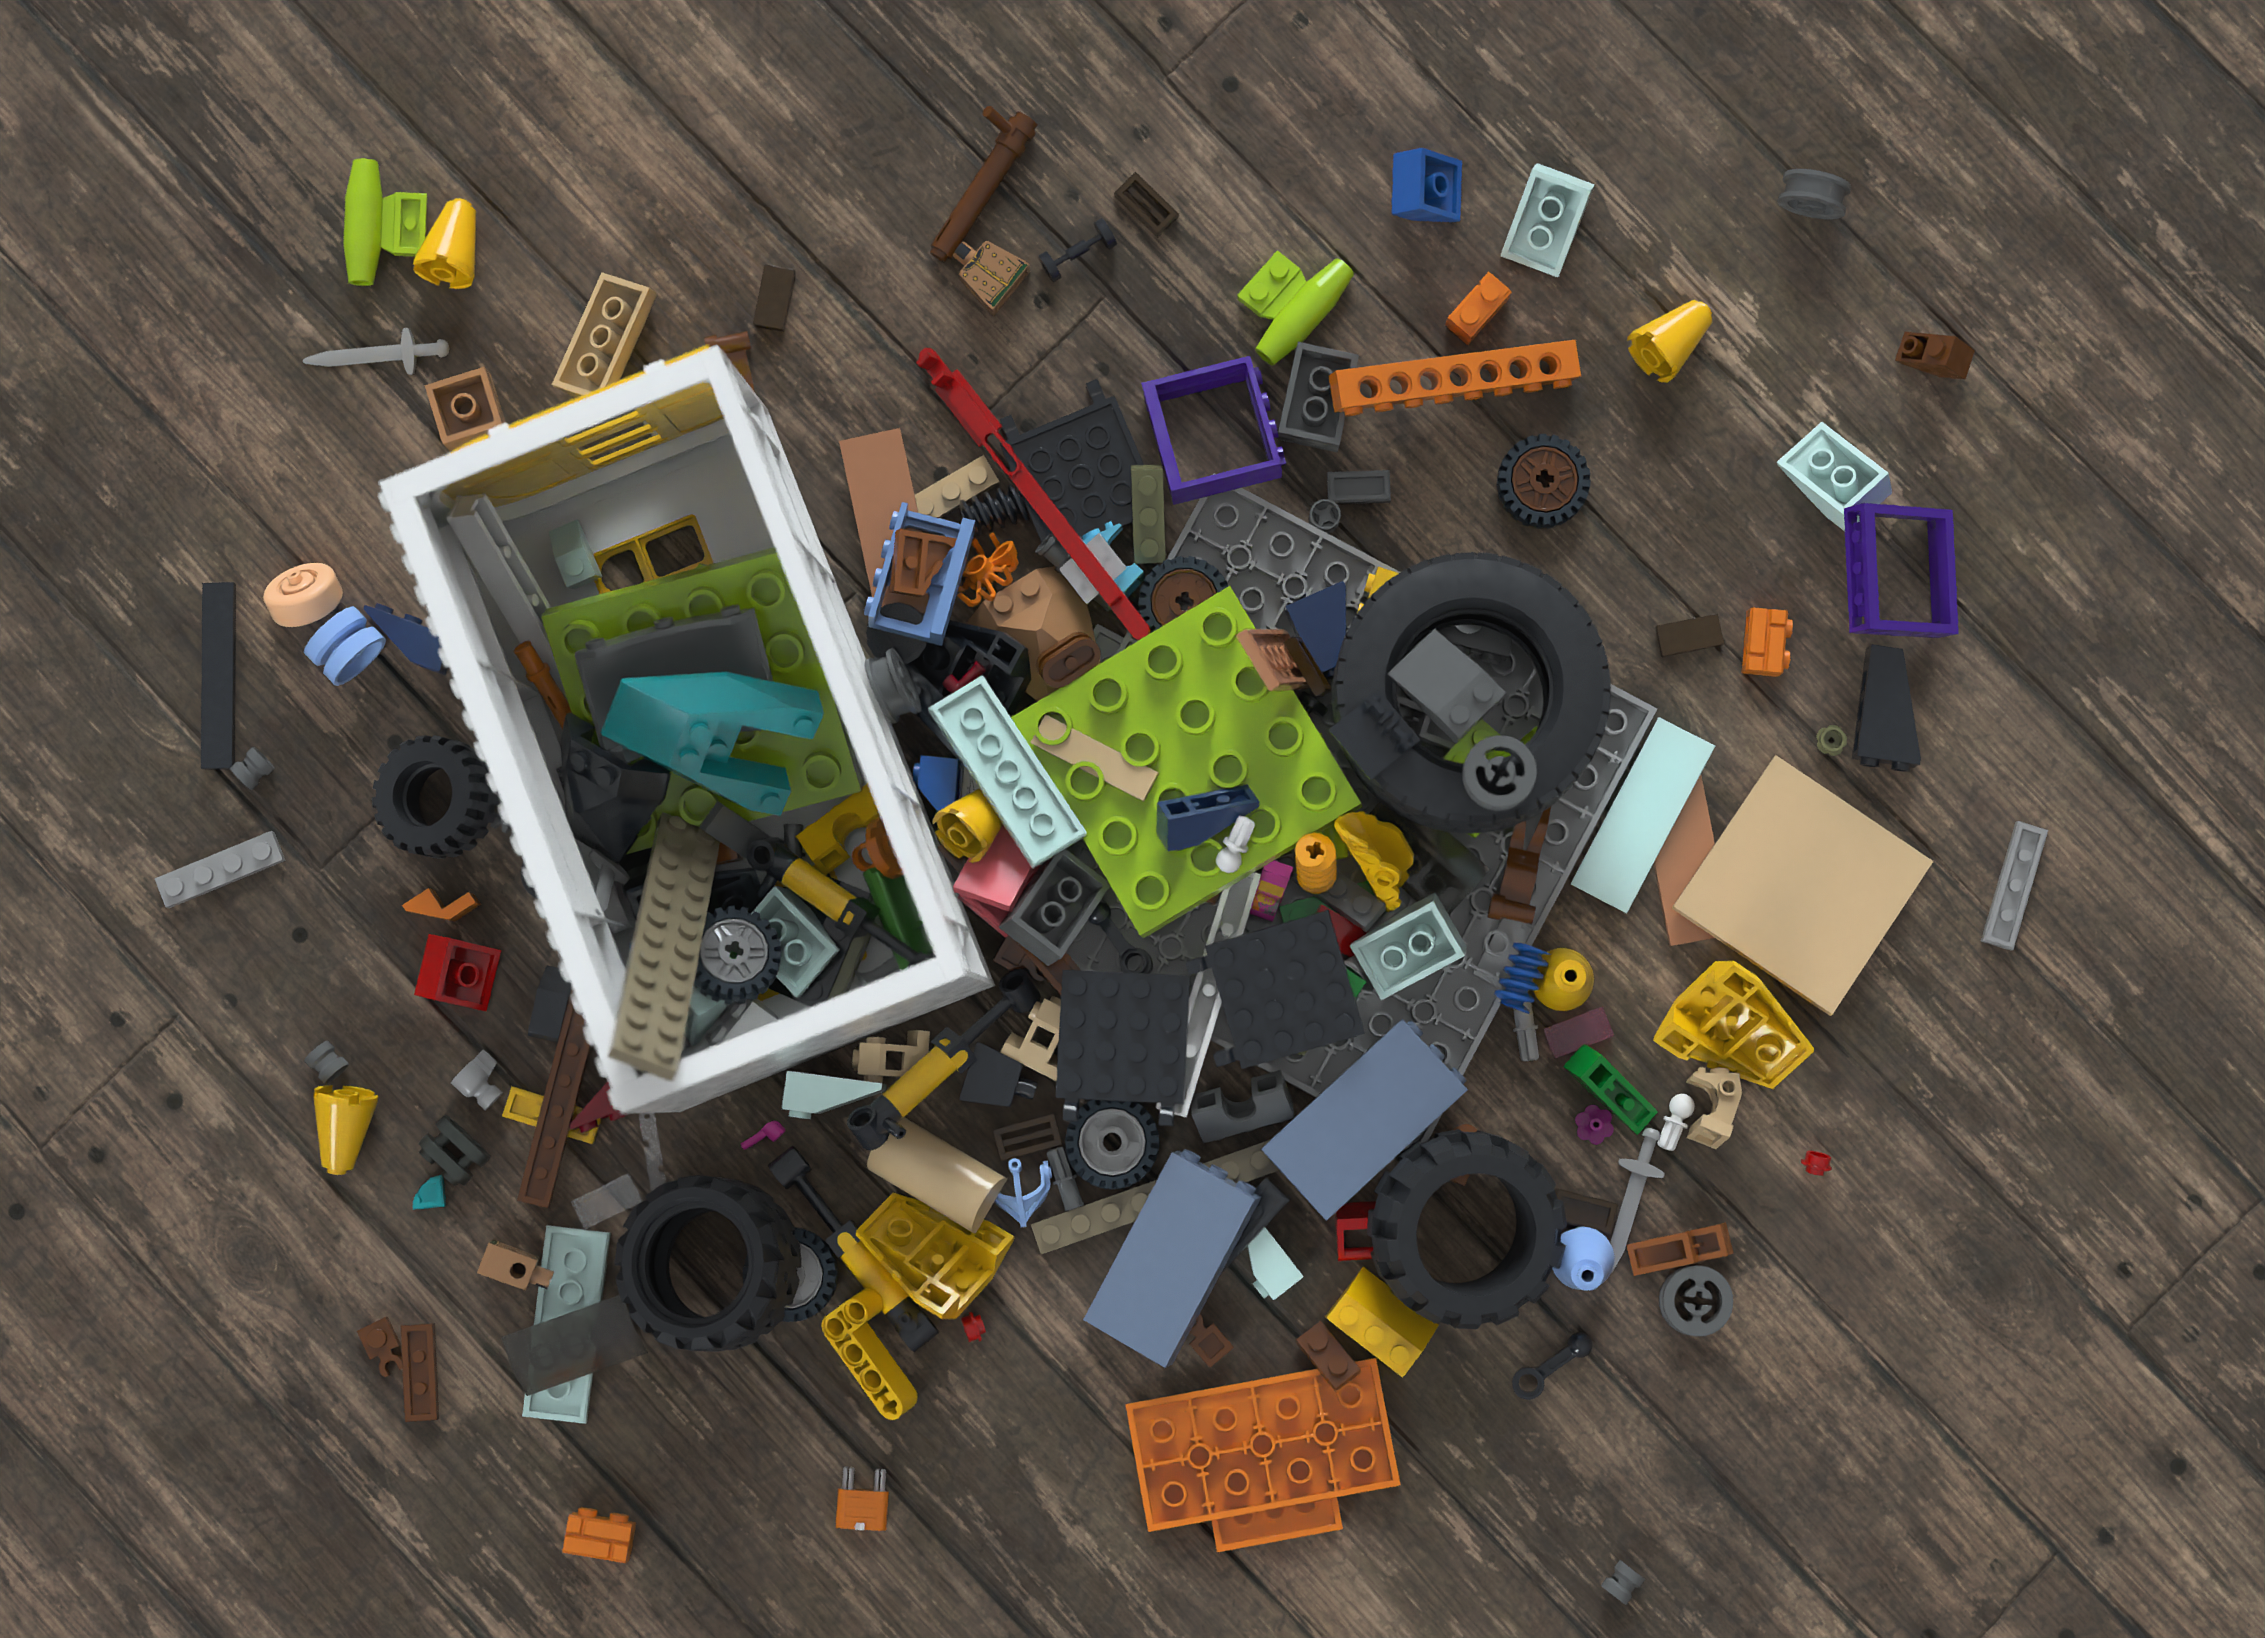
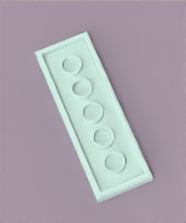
M983 675L929 707V713L1032 869L1087 835V832Z
M1658 717L1576 872L1571 885L1627 914L1710 758L1715 745Z
M546 1226L541 1267L554 1271L548 1289L538 1288L523 1417L587 1423L610 1232Z

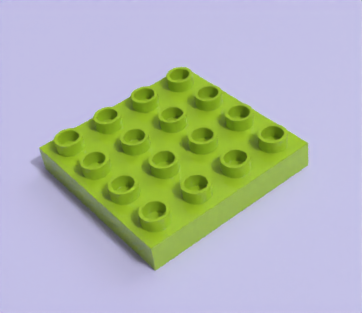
M775 547L551 607L542 614L543 625L571 713L594 726L574 652L586 648L585 643L587 641L597 638H604L606 641L655 626L654 621L666 617H673V620L677 621L720 612V609L731 605H739L740 609L754 608L773 682L818 691L824 715L813 739L763 729L739 732L730 757L786 768L791 793L783 812L861 792L863 780L849 733ZM594 730L592 743L600 747L596 730ZM644 757L635 759L631 762H628L627 764L632 765L635 762L643 759ZM671 772L664 801L656 807L651 815L652 818L638 833L639 837L627 854L652 847L657 822L662 812L671 816H678L698 827L717 801L748 822L773 814L749 810Z
M1230 586L1092 668L1068 685L1057 689L1011 717L1087 832V835L1083 837L1084 842L1138 933L1143 938L1296 847L1298 840L1304 835L1321 833L1334 825L1335 820L1339 816L1349 812H1356L1363 807L1294 691H1269L1236 637L1244 629L1256 628ZM1045 714L1067 725L1064 735L1059 739L1048 740L1040 734L1038 727ZM1073 728L1122 753L1123 758L1129 764L1137 767L1147 766L1157 771L1159 775L1144 802L1105 782L1104 775L1096 764L1082 761L1072 765L1031 744V740L1036 735L1044 744L1058 745L1069 737ZM1080 767L1093 768L1099 778L1081 770ZM1248 784L1259 800V807L1244 816L1255 823V827L1246 844L1248 846L1247 852H1239L1242 857V863L1238 870L1226 873L1221 871L1216 864L1218 852L1228 847L1223 841L1225 837L1230 836L1235 822L1198 846L1167 852L1156 834L1157 802Z

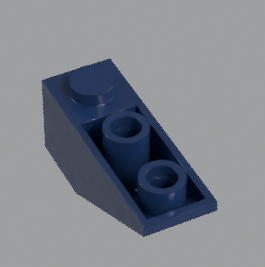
M376 603L374 608L367 605L364 606L366 613L409 661L417 666L446 675L448 667L444 666L438 649L442 648L438 635L433 636L428 627L422 626V619L409 614H405L404 618L392 615L394 609Z

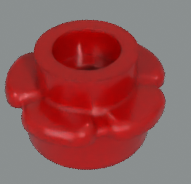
M1809 1150L1806 1151L1805 1159H1801V1163L1806 1166L1805 1171L1810 1174L1823 1176L1825 1171L1832 1170L1830 1166L1831 1156Z
M969 1312L968 1316L961 1318L969 1342L977 1339L981 1342V1334L986 1333L980 1315L974 1317L973 1313Z

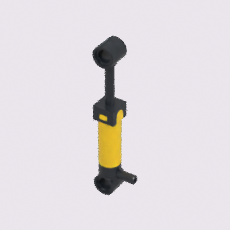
M778 837L758 839L748 846L746 858L749 865L757 871H765L767 873L756 893L760 899H764L776 882L779 881L837 922L834 927L848 937L854 939L866 936L869 933L909 962L908 968L936 957L934 951L925 953L921 951L918 953L874 922L881 910L879 907L865 897H855L790 851L782 839ZM766 848H767V849L769 850V852H770V859H769V860L767 859V857H766V855H765Z
M1014 969L1001 978L999 988L1003 993V998L961 1036L946 1027L931 1041L934 1048L873 1103L861 1106L849 1115L847 1126L863 1149L875 1150L881 1147L888 1140L889 1133L897 1139H902L906 1134V1129L898 1122L955 1070L962 1074L977 1060L969 1048V1045L1011 1007L1018 1013L1032 1010L1036 1001H1040L1041 995L1025 970Z
M792 1145L768 1164L771 1172L785 1189L788 1190L794 1184L797 1186L833 1232L825 1241L838 1258L842 1259L864 1289L871 1288L880 1294L883 1301L881 1311L895 1327V1330L905 1344L915 1353L935 1337L939 1331L930 1318L855 1235L856 1230L859 1228L855 1222L849 1220L843 1225L805 1176L812 1171V1168L801 1153Z

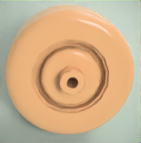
M308 563L293 567L273 579L266 587L263 598L275 623L284 627H299L318 621L331 613L340 603L343 591L334 570L330 566L322 563Z

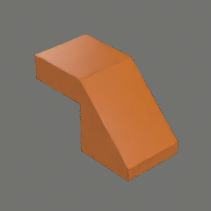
M428 888L402 906L405 911L455 922L480 906L481 903L475 894L468 892L445 907L435 890Z

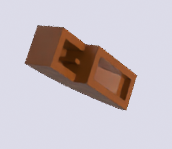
M1726 1222L1626 1245L1634 1276L1733 1254Z

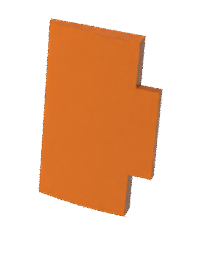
M1376 1358L1355 1362L1361 1369V1373L1336 1392L1317 1369L1125 1404L1148 1532L1212 1521L1217 1552L1341 1530L1343 1526L1337 1497L1400 1486Z

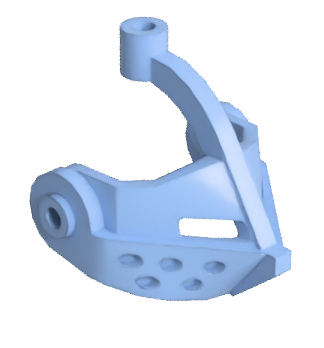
M1013 1158L1009 1161L1008 1166L1011 1173H1013L1016 1197L999 1193L994 1202L1002 1210L1015 1218L1020 1223V1227H1027L1026 1222L1033 1212L1042 1205L1049 1193L1050 1178H1052L1051 1166L1048 1165V1161H1043V1164L1040 1165L1041 1185L1035 1191L1022 1196L1019 1176L1022 1165L1019 1159Z

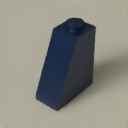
M1344 581L1338 582L1285 607V613L1296 637L1303 639L1326 680L1333 678L1342 642L1346 635V585Z

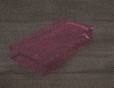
M1603 1006L1543 1029L1554 1059L1578 1050L1583 1044L1589 1046L1614 1036Z

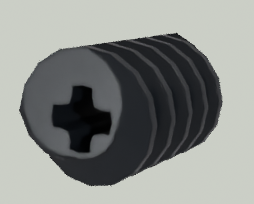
M1011 484L1007 486V495H1004L997 488L995 499L988 492H985L983 503L976 496H972L970 507L964 500H960L962 518L975 520V533L978 536L982 534L983 525L989 532H993L995 521L1003 529L1005 528L1006 518H1009L1014 525L1017 524L1018 514H1021L1025 521L1029 520L1020 491H1016Z

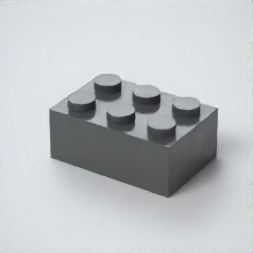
M1298 342L1277 440L1338 453L1346 416L1344 412L1334 413L1329 375L1336 370L1356 368L1359 355Z
M1064 849L1040 865L1021 893L1012 912H1008L998 928L1049 966L1064 956L1111 885L1071 852Z

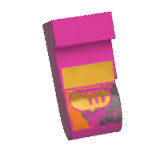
M1275 860L1263 867L1249 914L1273 922L1294 867Z

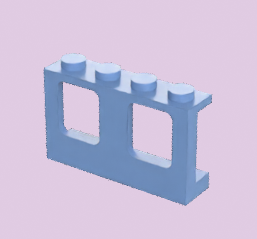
M902 502L899 512L894 511L892 514L889 529L893 530L891 541L885 540L881 558H884L885 561L882 569H876L873 579V586L877 587L874 598L868 597L864 615L868 616L869 627L942 646L975 533V520L963 518L961 524L909 511L908 503ZM914 528L945 537L957 538L955 546L949 550L942 562L944 564L939 572L931 579V584L926 591L929 595V600L923 621L918 625L884 617L880 614L886 589L891 581L895 531L898 529Z

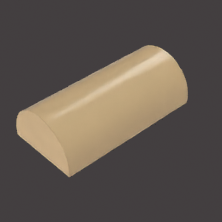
M601 273L552 385L562 392L577 398L619 381L656 300L657 293L649 287Z
M903 1117L898 1123L906 1129L905 1136L902 1139H897L889 1133L888 1140L881 1147L871 1150L867 1162L868 1170L976 1234L1007 1178Z

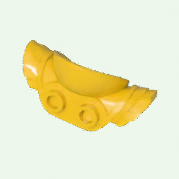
M1349 812L1339 816L1334 822V827L1339 833L1341 840L1347 845L1349 851L1361 866L1375 896L1385 903V911H1394L1401 905L1399 887L1409 878L1407 869L1410 868L1414 860V853L1403 833L1394 824L1378 821L1376 816L1366 814L1365 812Z

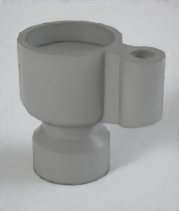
M484 1049L451 1082L464 1096L476 1097L477 1103L485 1111L503 1093L495 1085H490L487 1082L497 1061Z

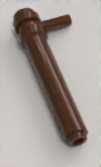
M987 106L984 109L983 116L1001 132L995 139V147L930 245L932 247L930 254L941 262L945 263L947 259L953 257L955 250L963 242L1016 158H1021L1025 152L1027 141L1031 142L1036 135L1035 129L1038 124L1022 112H1017L1014 117L1010 116L1007 121L992 106Z

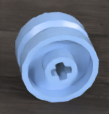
M354 606L344 609L329 619L311 637L304 649V654L315 665L325 664L323 674L336 686L350 681L361 673L379 655L386 643V639L373 626L365 628L367 619Z

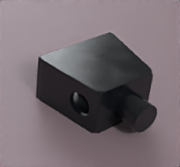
M977 1042L973 1053L977 1060L968 1069L959 1100L1006 1107L1012 1106L1015 1095L1033 1100L1038 1082L1021 1077L1024 1065Z

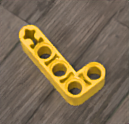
M865 1288L825 1316L821 1324L822 1331L883 1417L895 1420L916 1404L918 1399L917 1392L868 1324V1321L882 1310L883 1301L876 1290Z

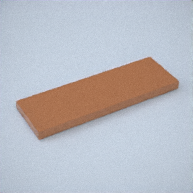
M900 428L839 441L873 598L877 588L873 586L874 575L877 568H883L885 561L884 558H881L882 548L885 540L891 541L893 530L889 529L893 512H899L901 503L905 502L908 503L909 511L918 513ZM906 528V529H905V530H911V531H917V532H922V533H923V531L917 530V529H914V528ZM890 585L887 587L882 606L900 602L912 605L922 614H925L929 595L926 592L922 597H913L889 593Z
M1244 629L1236 635L1269 691L1310 688L1283 643L1291 638L1287 630Z
M1701 775L1653 863L1669 947L1715 938L1672 909L1715 845Z

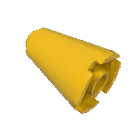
M456 198L454 201H448L413 259V270L422 279L439 285L440 281L450 282L449 288L464 289L472 285L475 277L476 210L469 201Z
M1691 300L1635 329L1627 337V341L1631 340L1632 342L1628 349L1634 361L1646 374L1650 375L1654 372L1660 376L1657 379L1659 382H1669L1675 378L1712 324L1711 309L1704 302Z
M980 788L942 808L933 818V824L937 822L939 828L935 834L942 845L959 859L963 855L971 858L968 861L971 863L980 861L985 856L1003 825Z
M1557 948L1548 951L1547 953L1551 955H1542V958L1549 963L1548 967H1537L1544 975L1543 979L1533 978L1532 980L1539 986V990H1533L1536 998L1548 1008L1556 1011H1569L1579 1007L1588 999L1594 985V975L1589 962L1583 955L1572 949ZM1565 972H1568L1571 976V982L1565 979Z
M333 1085L318 1086L314 1089L313 1097L321 1165L327 1168V1172L330 1174L345 1175L347 1170L354 1168L378 1103V1095L374 1096L375 1092L353 1086H343L342 1089L332 1091Z

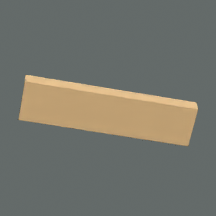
M1045 714L1038 728L1040 734L1045 739L1056 740L1064 735L1067 725ZM1073 728L1069 737L1058 745L1044 744L1036 735H1034L1030 742L1072 765L1082 761L1096 764L1101 769L1105 782L1144 802L1159 775L1157 771L1147 766L1137 767L1129 764L1123 758L1122 753ZM1080 767L1081 770L1099 778L1093 768Z

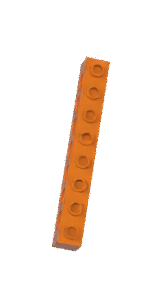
M1567 340L1336 370L1329 375L1334 413L1344 412L1345 416H1355L1363 414V409L1374 408L1375 412H1385L1393 410V405L1404 404L1405 408L1420 407L1424 405L1423 401L1434 400L1435 404L1438 405L1453 402V397L1464 396L1465 401L1483 398V393L1494 392V396L1499 397L1513 394L1512 389L1523 388L1524 393L1542 390V385L1553 384L1554 389L1572 386V381L1581 377L1576 340ZM1541 360L1549 365V375L1541 371L1539 367ZM1511 364L1519 368L1520 378H1515L1510 373ZM1481 368L1489 371L1491 375L1490 382H1485L1481 378ZM1451 372H1455L1460 376V386H1456L1451 382ZM1421 376H1426L1430 379L1431 390H1426L1421 386ZM1391 380H1396L1400 383L1402 387L1401 394H1396L1391 390ZM1361 384H1366L1371 388V398H1366L1361 394Z

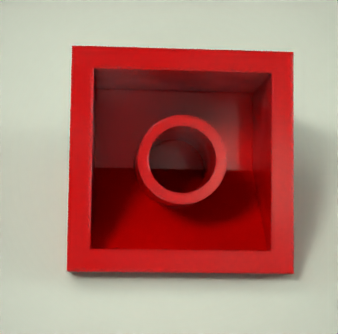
M429 934L414 995L487 1012L501 950Z

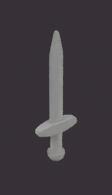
M404 328L401 335V344L325 351L303 359V362L305 364L330 367L403 360L407 374L413 375L416 370L417 357L439 355L440 358L445 357L449 354L448 342L442 339H438L437 343L415 345L411 330Z
M593 849L589 853V857L601 870L595 893L604 912L608 907L613 881L616 880L619 883L625 884L630 877L619 864L608 859L598 850ZM595 909L596 913L598 915H601V912L598 909Z
M1646 1128L1643 1131L1644 1140L1637 1160L1619 1159L1618 1161L1619 1165L1632 1171L1610 1241L1615 1260L1612 1272L1625 1251L1647 1177L1663 1178L1665 1175L1663 1171L1650 1165L1656 1141H1660V1132L1656 1129Z

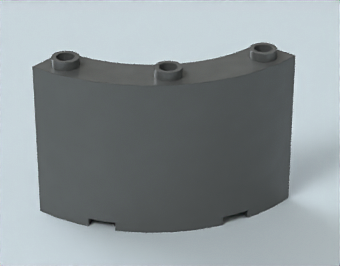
M731 605L720 609V612L677 621H674L673 617L661 618L654 621L655 626L606 641L604 638L587 641L585 643L586 648L574 652L600 748L625 763L642 757L603 736L601 733L621 679L729 672L773 682L754 608L740 609L739 605ZM742 725L740 732L762 729Z

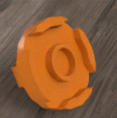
M882 817L871 820L866 828V841L855 847L852 852L853 864L863 872L869 868L876 867L879 872L890 879L904 876ZM864 848L867 849L873 864L867 863L863 859L862 850Z

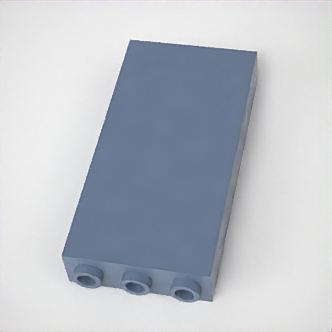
M1401 1019L1261 1148L1262 1152L1325 1220H1328L1468 1090L1463 1085L1467 1081L1455 1067L1449 1070L1442 1062L1445 1056L1434 1044L1428 1047L1421 1040L1420 1037L1423 1035V1032L1411 1020L1406 1023Z
M1184 1149L1183 1152L1174 1151L1171 1153L1083 1319L1164 1368L1173 1365L1261 1199L1260 1196L1254 1194L1256 1189L1241 1180L1235 1183L1227 1178L1228 1172L1211 1164L1210 1168L1199 1162L1200 1156L1187 1149Z

